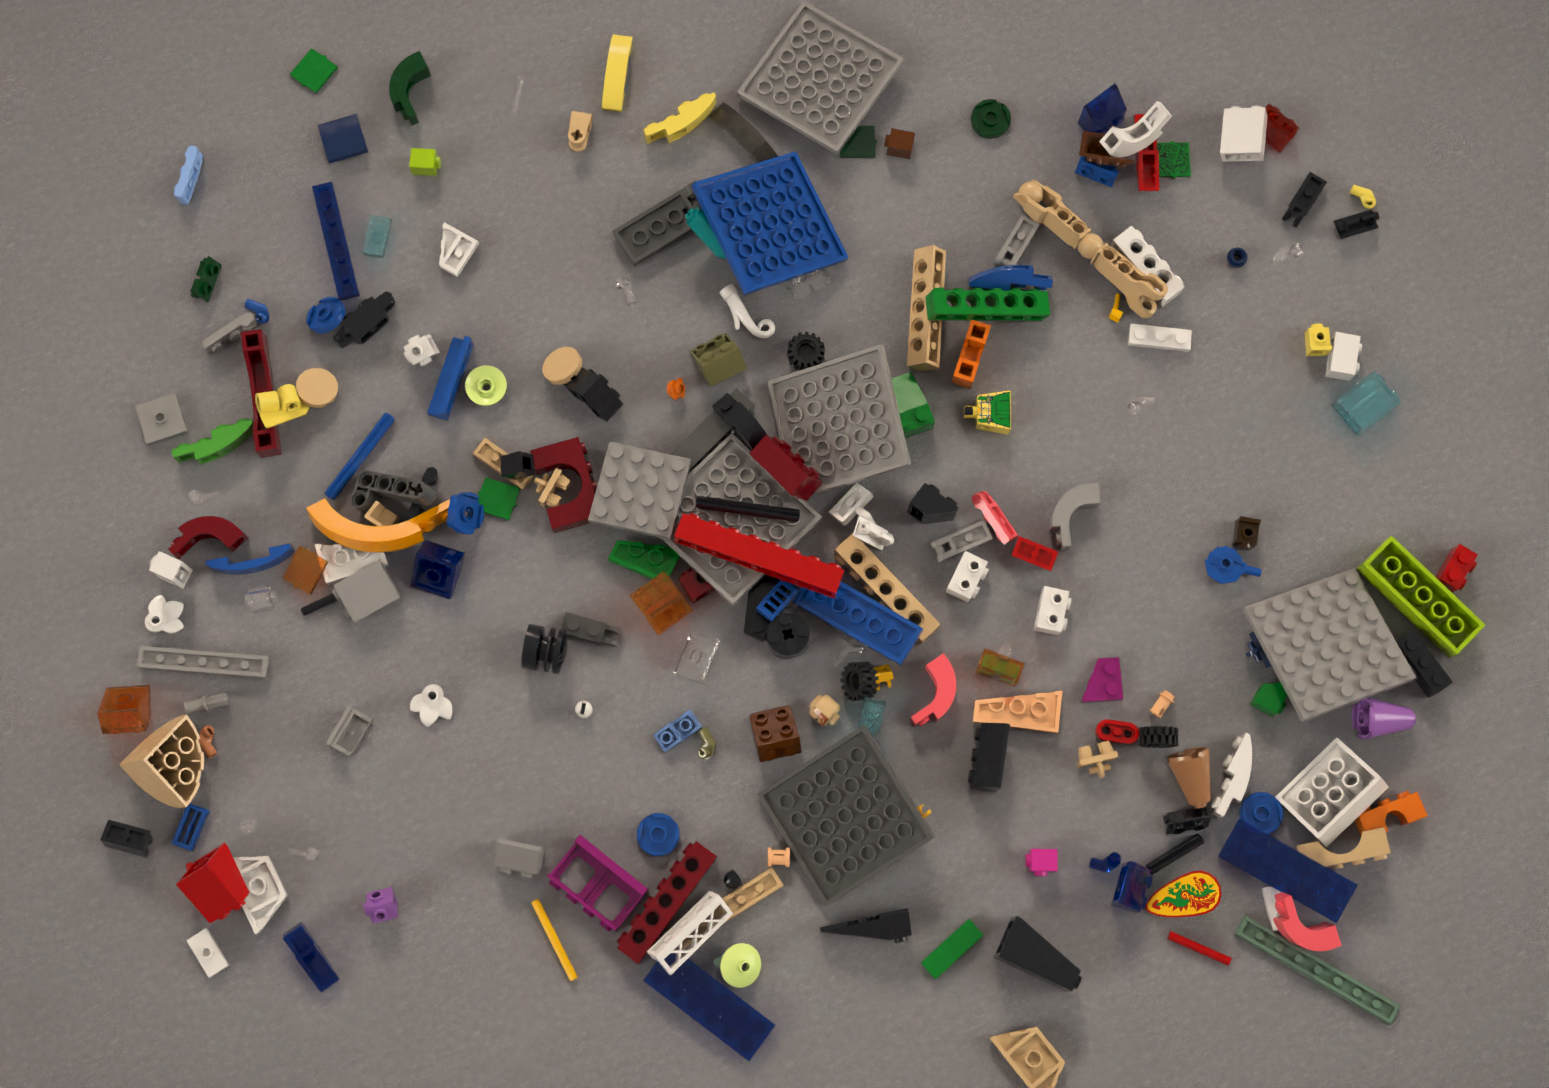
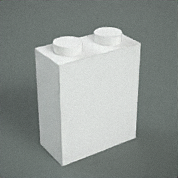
M1233 106L1224 109L1220 155L1223 162L1264 161L1268 117L1265 107L1252 106L1250 108Z

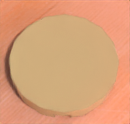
M572 347L558 348L545 359L542 372L545 378L554 385L568 383L571 381L570 378L574 375L577 376L580 372L582 358L577 350Z
M311 368L299 375L296 381V391L301 402L312 408H322L335 400L338 394V383L335 376L329 371L322 368Z

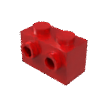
M1458 544L1450 550L1436 578L1452 593L1458 589L1462 590L1467 582V579H1465L1467 573H1471L1477 564L1475 559L1478 554Z

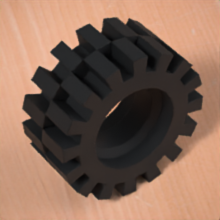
M800 332L797 337L795 335L792 337V341L790 340L788 345L787 357L789 363L794 365L793 368L803 370L822 364L825 348L819 336L815 337L816 334L814 333L809 335V332H805L802 335V332ZM803 345H809L813 348L814 354L811 358L804 359L799 356L798 349Z
M869 662L848 663V666L843 668L845 671L841 673L844 678H841V682L844 684L841 688L842 690L845 689L844 695L848 696L847 698L852 701L870 700V698L874 697L873 694H876L877 690L875 688H878L879 685L876 683V680H879L878 676H875L877 673L876 669L872 670L874 666Z
M1169 726L1140 727L1139 746L1147 748L1177 747L1178 728Z

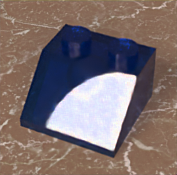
M1115 83L1083 107L1078 124L1084 131L1107 133L1110 127L1113 125L1118 126L1124 121L1127 108Z
M424 540L416 552L410 587L451 599L462 570L465 553Z
M1133 861L1123 863L1111 906L1133 913H1140L1141 909L1144 910L1147 903V897H1144L1147 888L1150 889L1153 876H1150L1151 870Z

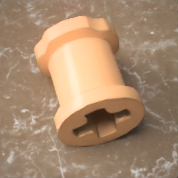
M768 847V867L772 865H785L789 867L790 848L772 850L771 847Z

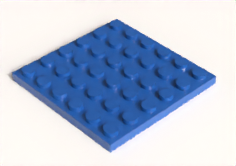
M796 151L703 179L691 185L744 295L842 263L849 258Z

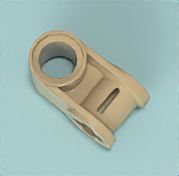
M578 111L571 112L568 131L569 147L571 150L581 152L586 149L589 132L592 127L593 114Z

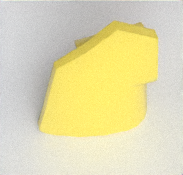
M292 384L279 387L277 392L270 391L256 393L255 395L257 410L266 428L306 415L310 409L309 406L301 402L296 388Z

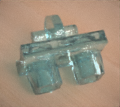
M865 696L858 728L866 725L873 737L875 733L879 734L886 701L872 700Z

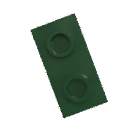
M210 256L200 261L196 274L200 279H195L190 289L191 297L196 299L200 297L206 302L210 300L222 266Z

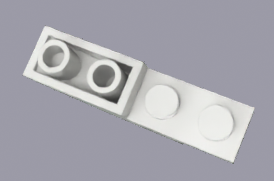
M1244 733L1241 737H1236L1232 744L1234 748L1232 754H1228L1223 762L1225 768L1222 773L1230 776V778H1225L1221 786L1223 792L1220 797L1217 796L1211 806L1214 809L1212 815L1217 818L1224 817L1231 801L1234 803L1241 802L1246 791L1252 766V744L1250 734Z

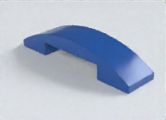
M289 543L270 547V556L234 564H232L228 557L205 562L211 570L238 575L251 574L280 564L290 557L295 550Z

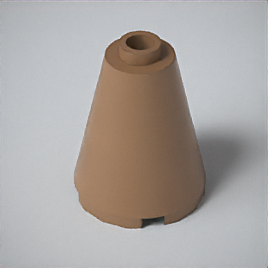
M1195 747L1185 749L1179 756L1178 752L1168 755L1166 757L1167 762L1189 805H1194V808L1206 807L1207 802L1211 801L1209 748Z

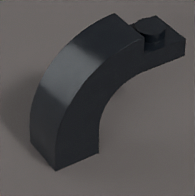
M728 393L712 405L713 410L732 427L750 451L767 435L759 422L744 405L737 402Z

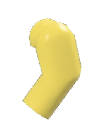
M1353 184L1350 194L1359 197L1365 208H1373L1376 205V199L1372 191Z

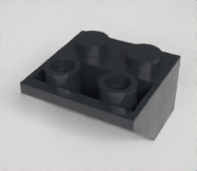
M924 483L910 501L907 513L922 524L952 521L959 507L956 506L957 503L952 498L942 496L937 487Z

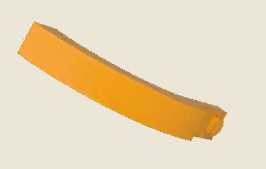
M325 498L306 509L313 524L334 542L359 551L390 552L423 542L424 532H429L436 526L447 522L450 499L410 520L390 526H367L352 522L338 514Z

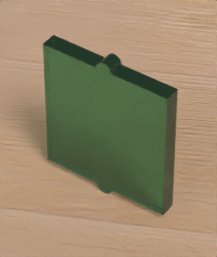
M858 126L841 149L840 158H875V144L877 143L875 139V126Z

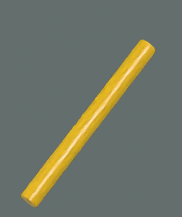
M536 899L531 904L569 980L573 981L578 976L539 899Z

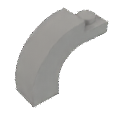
M1099 483L1076 486L1066 492L1056 504L1050 517L1049 531H1058L1055 532V543L1059 545V551H1068L1071 547L1070 516L1077 510L1097 508L1100 505Z

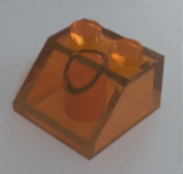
M150 685L106 688L97 713L103 734L139 733L147 730L150 721Z

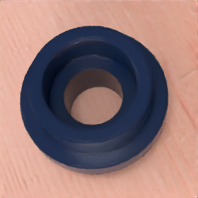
M1232 248L1227 254V262L1235 268L1244 266L1248 259L1247 253L1242 248ZM1233 256H1238L1240 261H1236Z

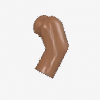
M207 725L201 729L200 739L198 740L200 748L207 758L210 759L218 752L212 746L214 728Z

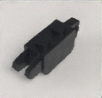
M384 292L376 299L372 296L369 299H364L354 312L346 314L341 322L342 328L333 337L336 344L342 349L354 341L357 344H364L383 328L389 321L387 312L396 303L392 293Z

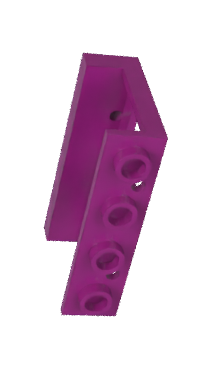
M581 835L576 838L574 845L554 870L547 875L551 879L548 882L558 891L560 888L567 892L565 896L574 904L580 902L585 906L582 911L591 918L596 915L602 920L599 924L609 932L611 929L614 931L619 929L649 890ZM576 857H580L595 869L594 876L580 893H574L560 881V876ZM609 884H614L629 896L628 903L612 921L608 920L594 908V903Z

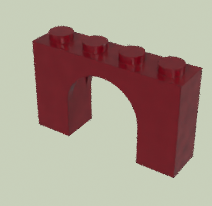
M579 437L530 450L534 457V467L537 475L554 471L556 468L569 469L577 473L582 480L580 494L573 501L546 509L553 533L591 523L588 521L597 484L596 481L591 482L589 474H593L590 461L585 462L584 455L587 454L585 443H580Z

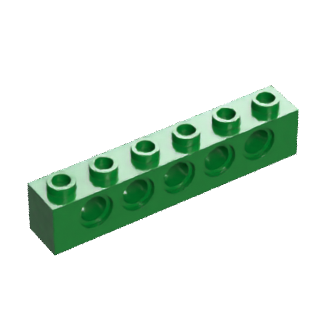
M939 287L932 289L925 296L928 320L1043 321L1050 315L1048 291H1040L1039 289L1021 291V289L1015 288L1009 291H1002L1001 288H994L990 291H983L982 288L944 290V288ZM946 300L952 304V307L947 304Z

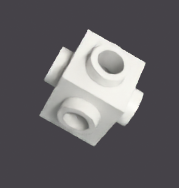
M430 334L424 335L421 338L419 335L407 340L409 344L404 346V355L408 362H412L413 365L420 364L424 366L432 361L431 357L440 353Z

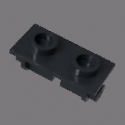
M1371 209L1334 220L1333 222L1340 239H1344L1379 228L1376 222L1379 219V213Z
M1206 808L1187 809V817H1184L1182 810L1169 812L1163 816L1164 823L1167 824L1166 834H1181L1188 830H1203L1209 826L1211 816L1208 815Z

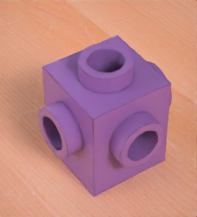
M392 887L366 893V903H363L365 915L370 916L372 924L398 918V902Z

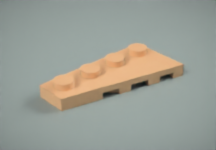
M1062 691L975 700L972 723H1008L1010 728L1057 734L1059 730Z

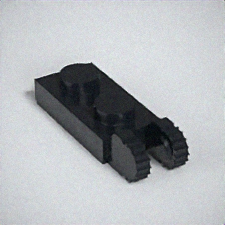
M1309 172L1288 205L1289 208L1282 217V220L1286 221L1289 219L1293 209L1300 214L1296 217L1292 226L1297 228L1303 217L1308 214L1327 181Z
M429 467L425 470L426 472L421 481L431 487L437 482L438 472L436 468ZM412 503L406 519L410 520L424 513L422 505Z

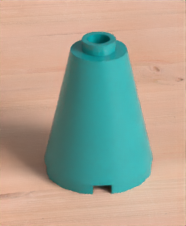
M691 208L685 217L687 219L686 224L716 257L725 259L726 257L702 208Z

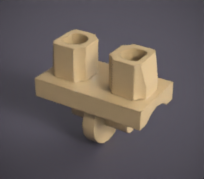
M557 468L551 478L545 473L542 479L535 478L533 481L538 485L535 492L541 494L538 502L544 508L546 506H559L562 498L554 494L556 488L566 492L571 485V480L564 476L562 471Z
M1110 741L1097 744L1100 755L1096 756L1092 755L1090 745L1078 748L1079 760L1076 762L1077 767L1095 764V767L1089 768V773H1097L1099 778L1105 777L1104 771L1111 770L1110 763L1103 765L1102 762L1115 760L1119 757L1117 751H1113Z

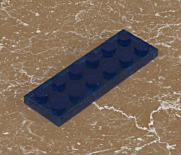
M1240 818L1218 855L1221 859L1278 891L1291 895L1294 900L1335 923L1338 922L1358 886L1357 883Z
M670 953L664 959L669 967L676 961V953ZM689 958L672 975H669L657 961L643 980L748 1061L751 1060L775 1027L773 1022Z

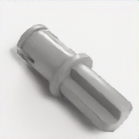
M226 693L209 697L204 695L201 699L184 702V710L187 715L202 711L210 712V709L228 705L229 699Z

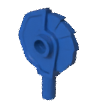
M1218 546L1212 552L1210 551L1208 558L1204 560L1207 575L1220 584L1236 582L1244 574L1260 577L1262 569L1247 566V563L1242 562L1243 558L1236 552L1237 550L1228 548V546L1220 548Z

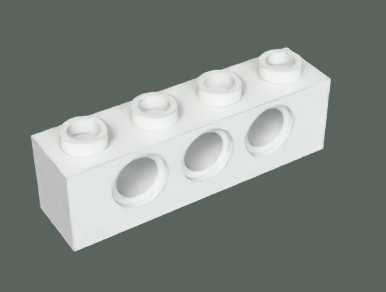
M1130 226L1113 239L1110 246L1115 248L1140 271L1155 274L1166 281L1168 292L1164 298L1157 301L1161 307H1164L1182 292L1185 286L1181 278L1172 273L1168 263L1159 258L1155 248L1146 243L1139 230H1135L1133 226ZM1131 248H1137L1140 253H1134ZM1144 263H1150L1153 268H1147Z

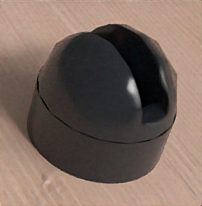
M733 869L724 875L723 881L726 887L733 889L742 884L741 879Z

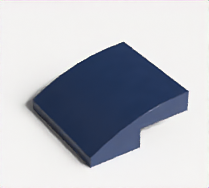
M357 114L318 125L329 164L368 152Z

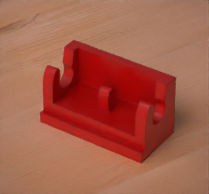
M1018 536L1011 556L1051 571L1058 551Z

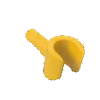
M1119 293L1115 295L1113 309L1109 315V319L1117 323L1123 314L1122 311L1118 310L1121 296Z

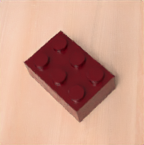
M765 435L750 452V455L792 496L808 501L823 483L818 478L820 474L813 467L809 468L805 465L806 460L798 453L794 454L791 451V445L785 440L781 441L776 436L772 438Z

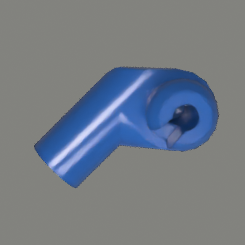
M247 299L244 307L255 312L257 323H267L270 315L266 305Z

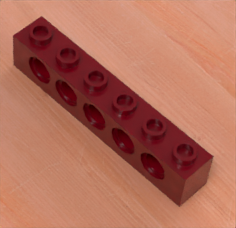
M697 841L694 844L689 843L682 852L685 855L681 862L676 860L669 870L672 874L667 880L665 878L662 879L656 888L659 890L655 897L650 896L643 905L646 908L641 915L637 913L631 921L630 925L633 927L628 933L624 931L617 940L619 944L617 949L637 964H640L647 951L654 945L717 859L715 854ZM689 860L697 861V870L693 872L688 871L686 863ZM681 877L685 880V886L682 889H675L673 887L675 878ZM669 895L672 898V903L669 907H662L660 905V898L662 896ZM650 913H656L659 916L657 924L649 925L646 918ZM643 931L646 938L642 943L634 941L633 936L635 932Z

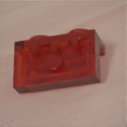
M1268 104L1265 107L1268 116L1265 141L1281 153L1300 128L1295 121L1284 116L1277 107Z

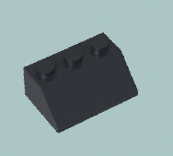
M982 722L979 728H975L974 740L977 741L976 749H972L971 761L974 762L973 770H969L968 783H971V789L995 793L1001 789L1010 724Z

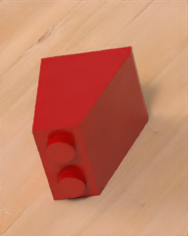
M225 842L196 860L176 883V886L210 924L217 919L223 920L230 914L231 910L237 911L246 903L244 900L250 893Z

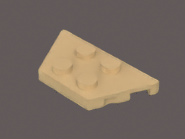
M1038 1027L999 1034L989 1038L1028 1088H1055L1065 1061Z

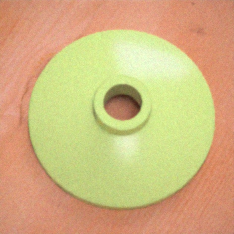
M489 365L479 366L467 376L465 390L468 397L474 403L490 406L496 404L504 397L507 390V381L504 374L498 368ZM485 385L491 386L488 391L483 390Z
M746 943L732 945L722 956L720 963L721 975L733 987L743 988L749 986L757 979L761 970V958L758 951ZM746 963V968L742 970V965Z

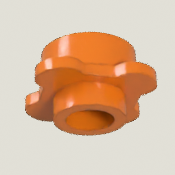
M677 378L676 381L671 380L667 384V393L673 400H677L679 397L684 398L685 385L682 378Z

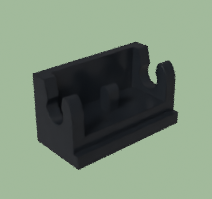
M108 820L100 840L105 847L147 858L149 854L147 847L149 842H153V837L150 834V830Z

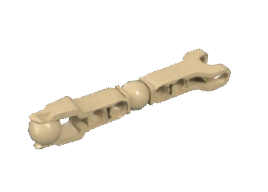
M1034 179L1023 183L1018 193H1014L1013 197L1023 206V210L1033 221L1047 226L1069 246H1073L1074 249L1078 248L1082 257L1092 259L1090 263L1094 264V267L1126 296L1129 307L1142 318L1153 316L1157 308L1155 301L1164 298L1168 292L1166 283L1155 274L1143 273L1115 248L1108 246V243L1103 244L1100 236L1090 233L1091 229H1088L1085 222L1063 204L1061 195ZM1043 201L1048 207L1044 208L1039 203Z

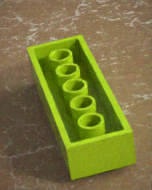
M1392 535L1384 540L1356 568L1366 580L1448 658L1457 655L1486 626Z

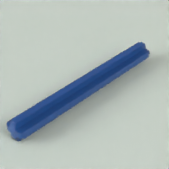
M387 412L383 414L325 491V495L328 498L335 500L394 422L395 419L391 414Z

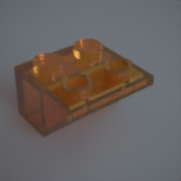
M665 571L629 595L657 635H660L693 611Z

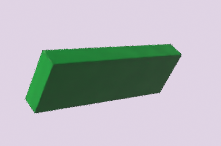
M968 919L920 963L934 979H937L983 936V933Z

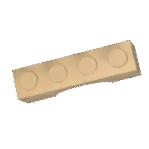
M1385 827L1362 832L1358 846L1345 854L1330 852L1320 841L1297 845L1303 871L1308 870L1309 874L1322 872L1321 868L1330 866L1331 870L1343 868V863L1351 861L1352 865L1366 863L1365 858L1374 857V861L1387 859V854L1391 853Z

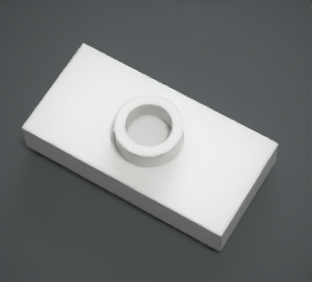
M207 928L186 940L208 978H212L230 966Z

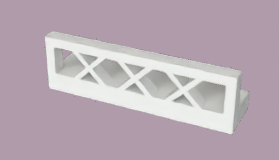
M708 891L647 953L651 958L657 960L669 975H672L733 915V912L718 894ZM720 905L725 913L719 919H713L714 910ZM702 922H708L707 930L703 934H697L698 926ZM686 937L692 938L691 946L688 949H682V941ZM670 953H676V961L669 967L664 959Z

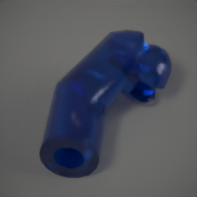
M1112 852L1103 860L1091 857L1089 868L1108 873L1120 865L1121 856L1117 852Z

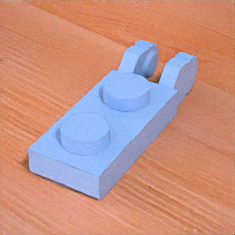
M194 145L186 149V161L181 167L178 184L174 187L175 198L184 205H189L203 162V154Z

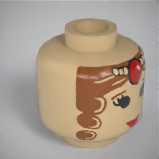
M818 695L809 705L810 716L821 726H827L828 724L833 726L841 717L839 715L840 705L829 695Z

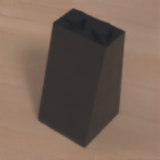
M1018 916L1011 917L994 958L1065 992L1073 991L1074 988L1077 989L1082 979L1079 976L1081 970L1022 918Z

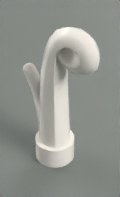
M733 284L726 286L719 292L730 307L736 330H739L741 321L756 337L769 338L774 334L775 325L769 319L760 321L756 326ZM763 325L769 326V330L765 332L761 331Z

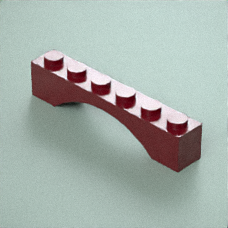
M262 329L241 332L243 354L252 395L255 452L261 458L282 455L278 425L266 428L260 418L255 402L256 393L274 391L267 336Z

